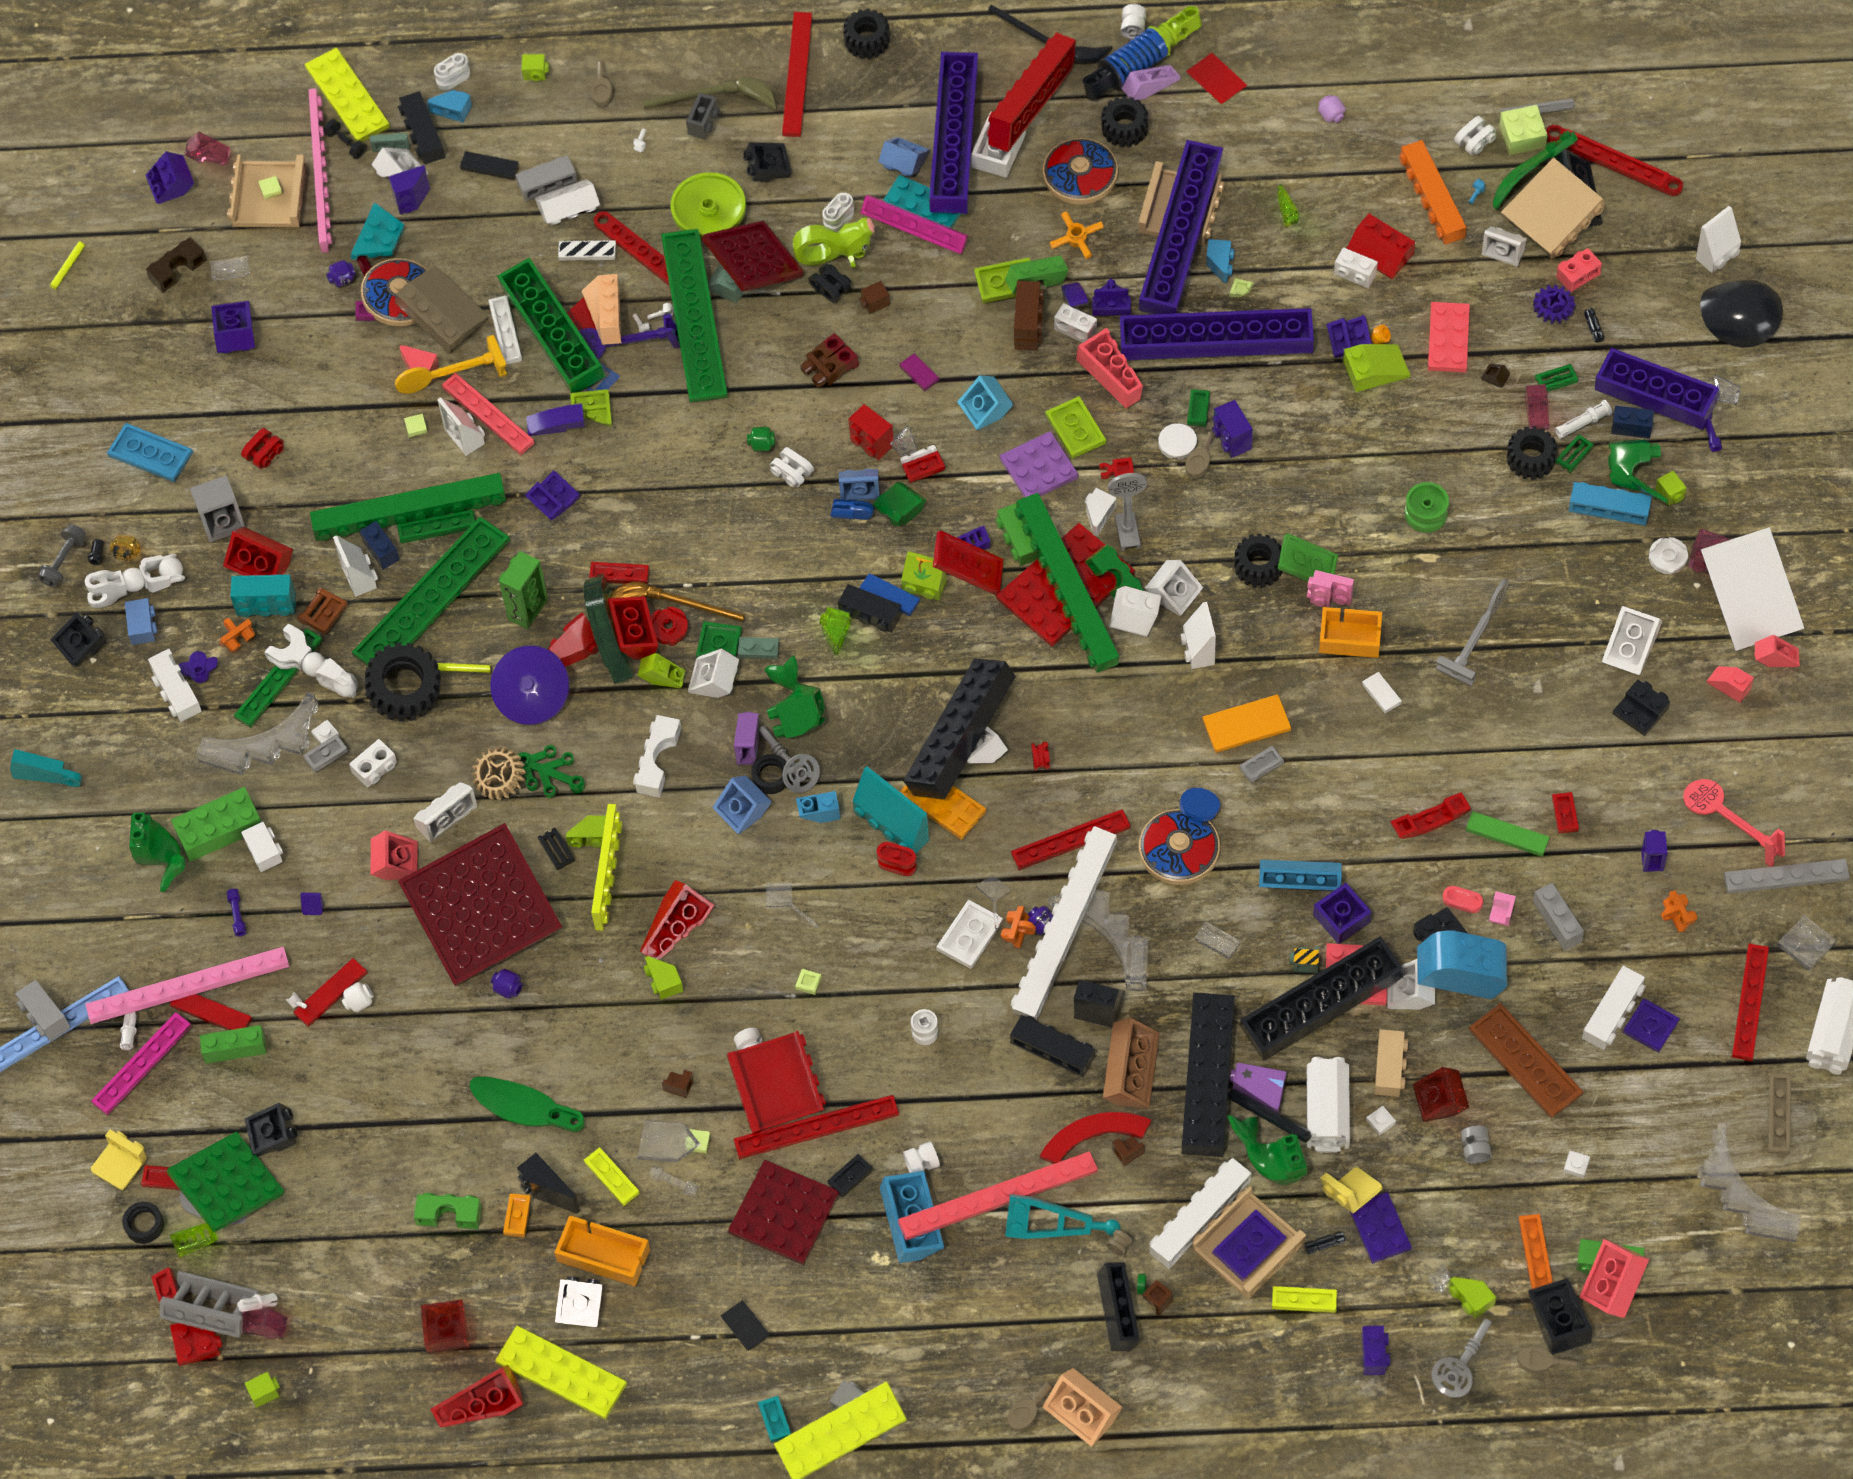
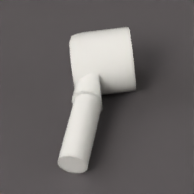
M645 129L641 130L638 139H634V150L643 152L646 142L643 141Z
M663 304V310L647 315L648 320L667 314L673 316L672 304Z
M633 314L639 332L650 331L649 323L642 324L637 314Z
M295 992L292 993L290 998L286 999L292 1008L300 1006L305 1009L307 1007Z

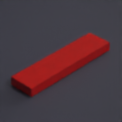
M352 958L303 1002L307 1005L305 1009L299 1006L293 1012L294 1015L309 1027L343 996L345 989L359 982L368 974L367 970Z
M197 994L173 1000L170 1003L171 1008L226 1030L246 1028L252 1021V1017Z

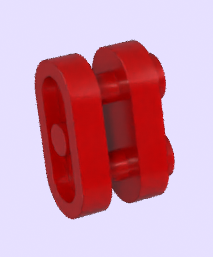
M261 428L243 447L241 457L247 461L253 460V465L259 469L266 468L270 465L271 460L283 451L284 441L276 435L272 437V432L266 428Z
M883 842L877 847V861L881 869L902 876H911L916 872V854L911 848L891 842Z

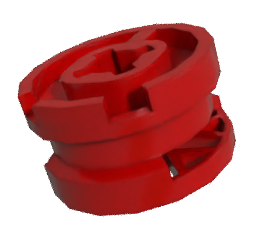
M1047 741L1037 744V746L1031 743L1034 771H1037L1038 767L1045 770L1050 769Z

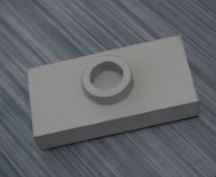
M1271 746L1239 765V769L1248 781L1252 783L1284 764V760L1276 749Z

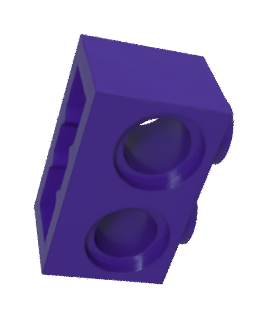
M1650 830L1644 833L1641 848L1643 872L1664 871L1667 858L1665 831Z

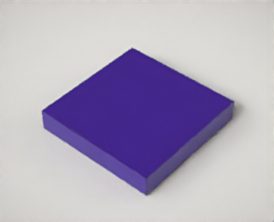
M1643 998L1623 1029V1033L1659 1053L1677 1026L1680 1018Z

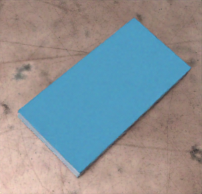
M125 423L107 452V455L111 458L174 483L193 454L191 448L128 423Z

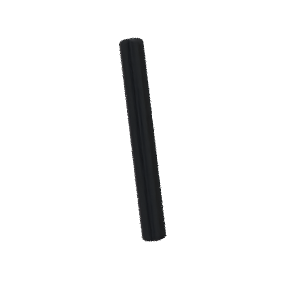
M1231 1089L1228 1093L1229 1100L1285 1132L1297 1135L1299 1140L1308 1142L1312 1137L1309 1130L1237 1089Z

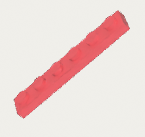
M453 374L442 384V388L520 456L535 444L528 434L458 374Z

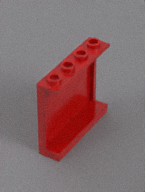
M799 1031L726 1054L751 1133L824 1110L823 1106L826 1105L823 1094L818 1093L816 1087L819 1085L816 1073L812 1074L810 1066L813 1065L810 1054L805 1053L804 1046H807L803 1034H799Z

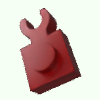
M1131 457L1113 459L1112 465L1108 463L1099 464V470L1107 471L1101 473V479H1108L1113 475L1117 477L1126 473H1134Z

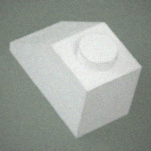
M1098 488L1092 494L1089 493L1085 500L1087 516L1093 535L1096 537L1116 509V497Z

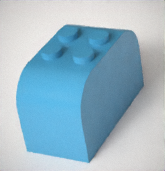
M1458 931L1436 932L1417 947V984L1492 1000L1507 987V946L1502 941Z

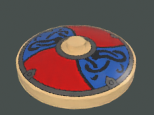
M1075 138L1061 142L1048 153L1043 164V179L1048 190L1058 199L1071 204H1089L1104 198L1111 192L1118 177V165L1113 153L1105 145L1092 139Z
M389 259L372 267L365 275L361 285V299L366 311L372 314L374 319L387 325L408 326L415 324L416 322L395 304L396 293L405 285L426 272L427 269L421 264L408 259Z
M1180 809L1168 810L1156 815L1145 825L1140 835L1139 855L1144 867L1156 879L1168 884L1186 885L1203 879L1213 870L1219 858L1220 841L1210 821H1195L1193 817L1185 816Z

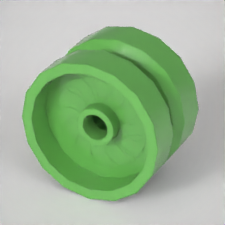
M1422 482L1413 486L1406 496L1405 519L1408 525L1422 533H1431L1444 526L1449 508V497L1446 491L1440 485L1432 482Z

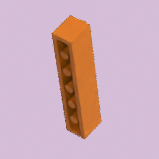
M1423 140L1402 146L1401 155H1399L1400 163L1402 166L1405 165L1407 177L1413 181L1414 191L1417 195H1420L1422 207L1427 209L1429 221L1436 227L1437 237L1442 239L1444 245L1464 239L1467 227Z

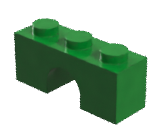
M1105 545L1090 556L1085 563L1096 577L1104 574L1106 571L1114 574L1116 585L1109 592L1114 600L1117 589L1123 586L1144 591L1141 587V582L1129 572L1128 565L1118 558L1116 550L1109 545Z

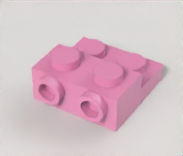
M1315 570L1314 576L1310 577L1308 581L1307 598H1310V603L1319 607H1329L1331 601L1340 605H1351L1354 579Z

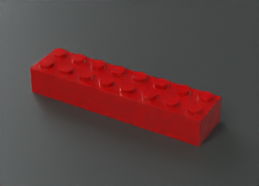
M1057 32L1052 38L1048 39L1046 46L1040 49L1036 59H1032L1029 68L1023 71L1021 78L1015 81L1011 90L1007 91L1003 101H999L996 110L990 113L988 118L990 127L987 131V136L989 137L988 145L1006 152L1010 151L1072 71L1076 39Z

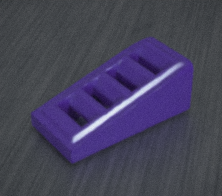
M1079 282L1061 286L1063 300L1070 307L1088 302V298Z
M985 526L978 527L957 537L972 544L971 540H974L975 544L973 545L983 550L991 548Z

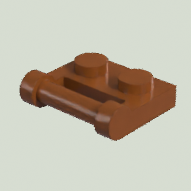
M319 588L316 591V596L304 612L297 616V620L326 635L348 606L347 601ZM322 600H325L321 607L318 609V611L315 613V615L311 618V614L314 612V610L317 608Z

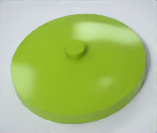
M713 172L696 174L680 183L672 195L670 205L672 218L678 228L682 231L698 229L700 239L707 233L737 227L743 220L746 211L745 195L739 184L726 175Z

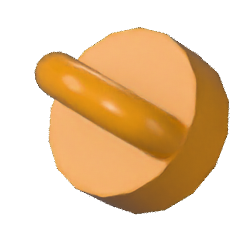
M1381 324L1374 328L1371 335L1372 342L1374 344H1384L1390 341L1391 334L1386 325Z

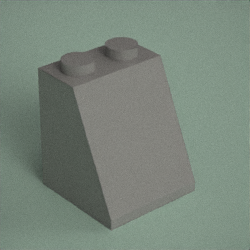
M227 475L190 488L209 543L230 536L232 531L245 527Z

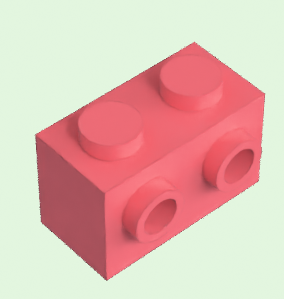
M1587 248L1584 251L1577 252L1568 261H1562L1558 265L1556 277L1568 291L1572 292L1600 275L1602 263Z

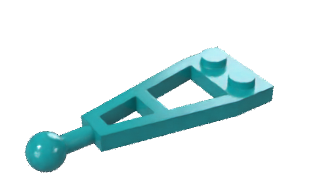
M1010 1194L1005 1237L1033 1239L1088 1235L1091 1233V1229L1102 1230L1106 1234L1113 1236V1232L1116 1229H1121L1120 1223L1115 1219H1109L1106 1222L1092 1221V1215L1031 1196ZM1030 1205L1058 1213L1057 1228L1027 1230ZM1065 1216L1084 1221L1085 1227L1064 1228Z

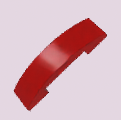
M1462 792L1445 798L1443 803L1412 816L1406 814L1392 820L1390 823L1400 839L1411 838L1428 833L1454 821L1470 811L1471 807Z

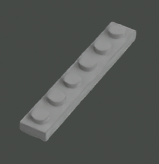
M1846 859L1724 872L1723 875L1727 894L1849 881Z

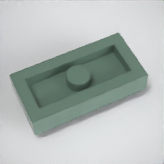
M407 133L370 136L373 152H380L382 147L410 150Z
M739 637L738 658L778 659L779 638Z

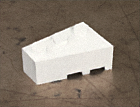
M170 649L149 658L148 661L154 674L151 679L156 688L160 686L162 689L160 694L164 702L168 701L171 706L168 708L172 716H177L181 723L202 712L188 682L180 672L181 669L176 665Z

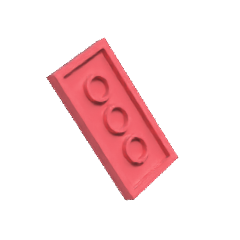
M1431 302L1428 371L1466 373L1470 304Z

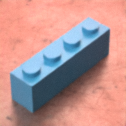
M1574 482L1568 512L1646 526L1652 496L1644 493L1627 492L1623 489H1610L1606 486L1589 485L1585 482Z
M1260 859L1259 887L1336 890L1341 886L1342 863Z

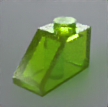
M827 607L826 612L822 613L819 624L822 626V633L833 653L838 655L851 624V617L848 612Z

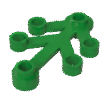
M547 745L544 751L532 755L527 752L517 754L521 757V760H527L524 762L525 766L521 769H524L526 772L524 776L526 787L529 791H535L538 788L537 779L532 776L531 770L539 773L544 787L543 792L547 798H553L556 795L555 787L551 785L549 777L568 784L573 793H581L585 789V781L581 776L571 777L554 770L565 765H572L574 763L572 753L565 752L562 758L544 764H539L537 761L545 758H554L556 756V748L553 745ZM553 750V753L548 754L547 751ZM570 757L571 760L565 761V758ZM575 781H580L579 784H573ZM534 782L535 785L529 786V783ZM547 790H553L552 793H546Z

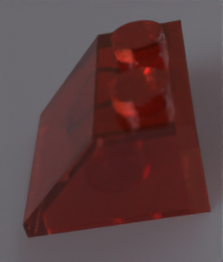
M1441 1067L1412 1084L1423 1122L1453 1117L1469 1108L1459 1070Z

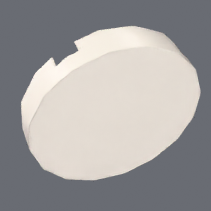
M1181 423L1166 426L1158 438L1159 449L1162 454L1171 459L1178 458L1177 460L1187 458L1196 449L1197 437L1193 429Z
M1660 538L1650 547L1649 561L1656 571L1663 574L1678 573L1684 569L1688 562V550L1682 541L1676 538Z

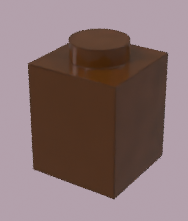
M881 281L861 289V298L859 300L861 306L866 308L869 314L890 306L889 293Z

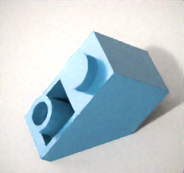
M1208 239L1206 265L1223 283H1227L1228 276H1232L1233 267L1229 263L1230 260L1234 259V249L1231 248V241Z
M836 791L796 798L800 818L818 823L840 820Z

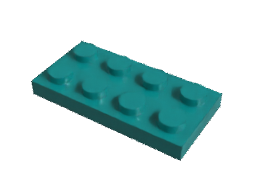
M901 175L897 177L883 199L885 202L951 229L961 213L930 212V187Z

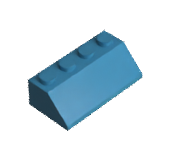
M924 1171L883 1177L880 1192L899 1263L918 1261L943 1249L944 1245L939 1229L905 1240L898 1224V1219L933 1207Z

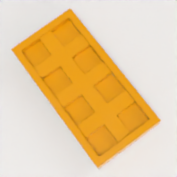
M906 785L900 791L925 811L927 817L960 840L967 835L986 813L984 806L955 786H952L945 799L913 796Z

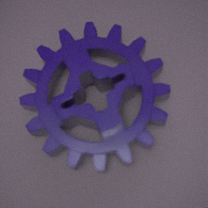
M1556 284L1554 288H1551L1549 285H1547L1546 290L1540 288V293H1536L1533 300L1534 312H1538L1537 317H1544L1543 322L1550 320L1551 324L1555 320L1559 324L1561 319L1567 321L1568 315L1572 316L1575 308L1574 296H1570V290L1565 292L1564 286L1558 289Z

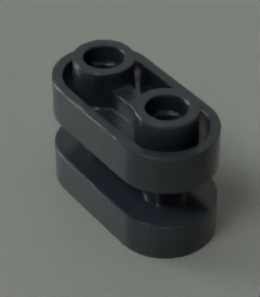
M825 263L819 268L820 275L813 273L808 278L810 285L832 303H835L840 298L839 291L845 294L851 289L850 279L846 275L839 273L832 264Z

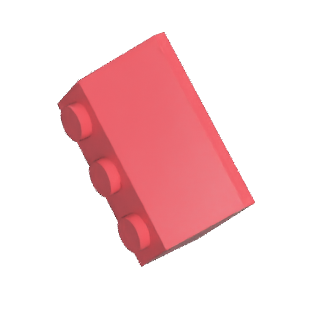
M1604 1239L1579 1298L1608 1314L1625 1318L1649 1259L1633 1250Z

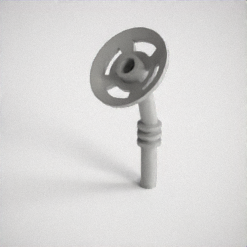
M765 726L760 727L758 731L769 743L773 753L782 757L787 762L782 773L785 786L796 793L810 790L817 783L820 775V767L817 760L808 754H798L790 758L784 746L775 740ZM807 760L811 762L813 771H811L809 764L806 762ZM787 774L789 776V779L793 782V785L789 783L787 779ZM807 776L811 778L807 784L800 786L799 782L804 781Z
M1484 1319L1474 1337L1469 1339L1470 1342L1465 1346V1352L1460 1359L1444 1357L1434 1364L1431 1373L1432 1380L1441 1393L1449 1397H1461L1469 1392L1473 1384V1376L1466 1364L1472 1355L1476 1354L1475 1351H1478V1347L1481 1346L1480 1342L1492 1324L1490 1320ZM1444 1363L1445 1366L1443 1367L1441 1374H1438L1440 1366ZM1449 1368L1450 1370L1445 1374L1446 1369ZM1466 1377H1468V1383L1466 1387L1462 1388V1385L1466 1381ZM1446 1380L1447 1383L1454 1385V1390L1447 1388L1442 1382Z

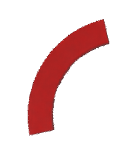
M1124 1112L1098 1113L1081 1118L1060 1130L1044 1147L1040 1158L1052 1164L1061 1162L1080 1142L1106 1133L1129 1135L1142 1140L1151 1124V1119Z

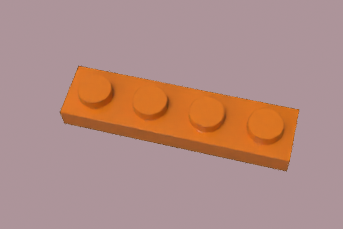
M1540 1214L1519 1216L1518 1220L1531 1289L1553 1283Z

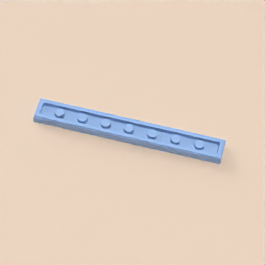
M120 976L61 1010L71 1027L66 1032L89 1019L86 1003L129 991ZM33 1027L1 1046L0 1072L50 1043L46 1036L41 1037L36 1028Z

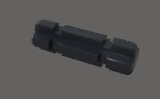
M1593 308L1586 309L1584 316L1588 320L1587 324L1593 335L1594 342H1603L1605 336L1603 331H1601L1602 328L1598 318L1595 316V310Z
M1338 1231L1334 1235L1329 1234L1317 1238L1314 1242L1312 1240L1305 1242L1304 1247L1307 1254H1312L1316 1252L1315 1250L1321 1251L1335 1246L1334 1244L1336 1243L1337 1245L1344 1243L1345 1236L1342 1231Z

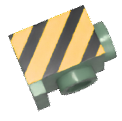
M1315 946V950L1301 947L1294 949V952H1290L1289 965H1293V972L1318 973L1319 946Z

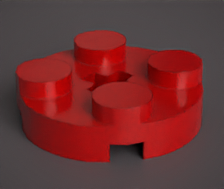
M667 607V609L663 610L658 609L651 615L658 643L675 646L686 636L688 621L684 612L680 609ZM672 623V628H665L664 624Z

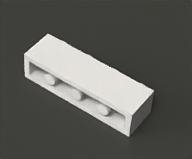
M1622 966L1586 1025L1582 1039L1602 1050L1606 1048L1607 1044L1611 1045L1616 1037L1615 1031L1617 1028L1621 1029L1626 1021L1624 1016L1627 1012H1632L1636 1004L1635 998L1637 996L1640 997L1646 987L1643 985L1645 977Z

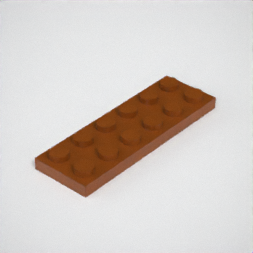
M1501 1003L1469 1026V1031L1551 1119L1583 1095L1582 1089Z

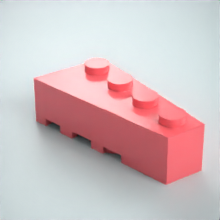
M1105 328L1078 346L1076 360L1126 409L1141 400L1143 385L1132 367H1129L1124 354H1121L1116 341L1111 338L1108 328Z

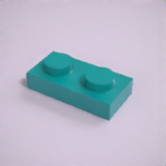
M778 1395L759 1401L758 1406L771 1443L791 1435Z

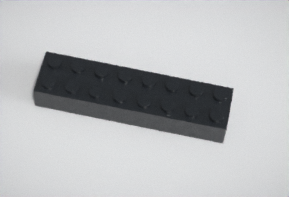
M974 658L903 780L913 796L945 799L1016 677L1006 661Z
M1380 936L1240 1019L1241 1028L1264 1061L1402 979L1403 968Z
M1193 992L1181 1154L1223 1157L1235 995Z

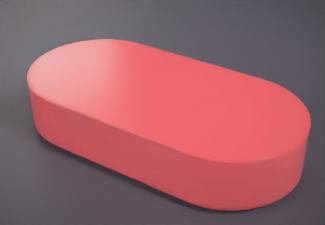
M1449 886L1443 892V902L1449 907L1469 913H1477L1483 906V898L1476 892L1456 886Z

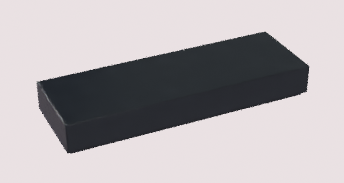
M465 151L460 164V169L464 171L514 180L519 167L518 161Z

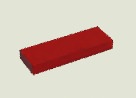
M591 562L589 582L625 584L637 581L648 585L650 567L649 565Z

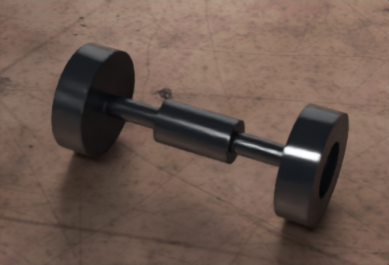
M337 119L328 121L323 129L328 137H333L337 134L341 141L347 146H351L349 154L354 159H359L364 155L367 145L363 141H357L353 144L352 139L345 133L339 132L341 123Z

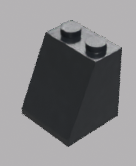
M1079 980L1074 995V1018L1113 1028V1022L1117 1020L1125 991Z

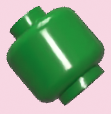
M768 426L753 427L751 434H747V445L751 446L754 452L770 451L772 446H775V433Z

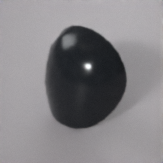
M1756 280L1726 282L1705 290L1701 296V314L1706 327L1718 339L1732 346L1742 348L1757 346L1772 337L1780 326L1783 315L1782 301L1777 292L1762 282Z

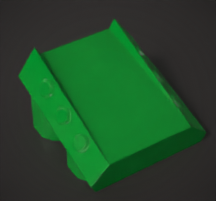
M897 482L880 495L872 505L877 508L880 514H886L893 526L898 527L906 525L921 513L926 499L904 483Z

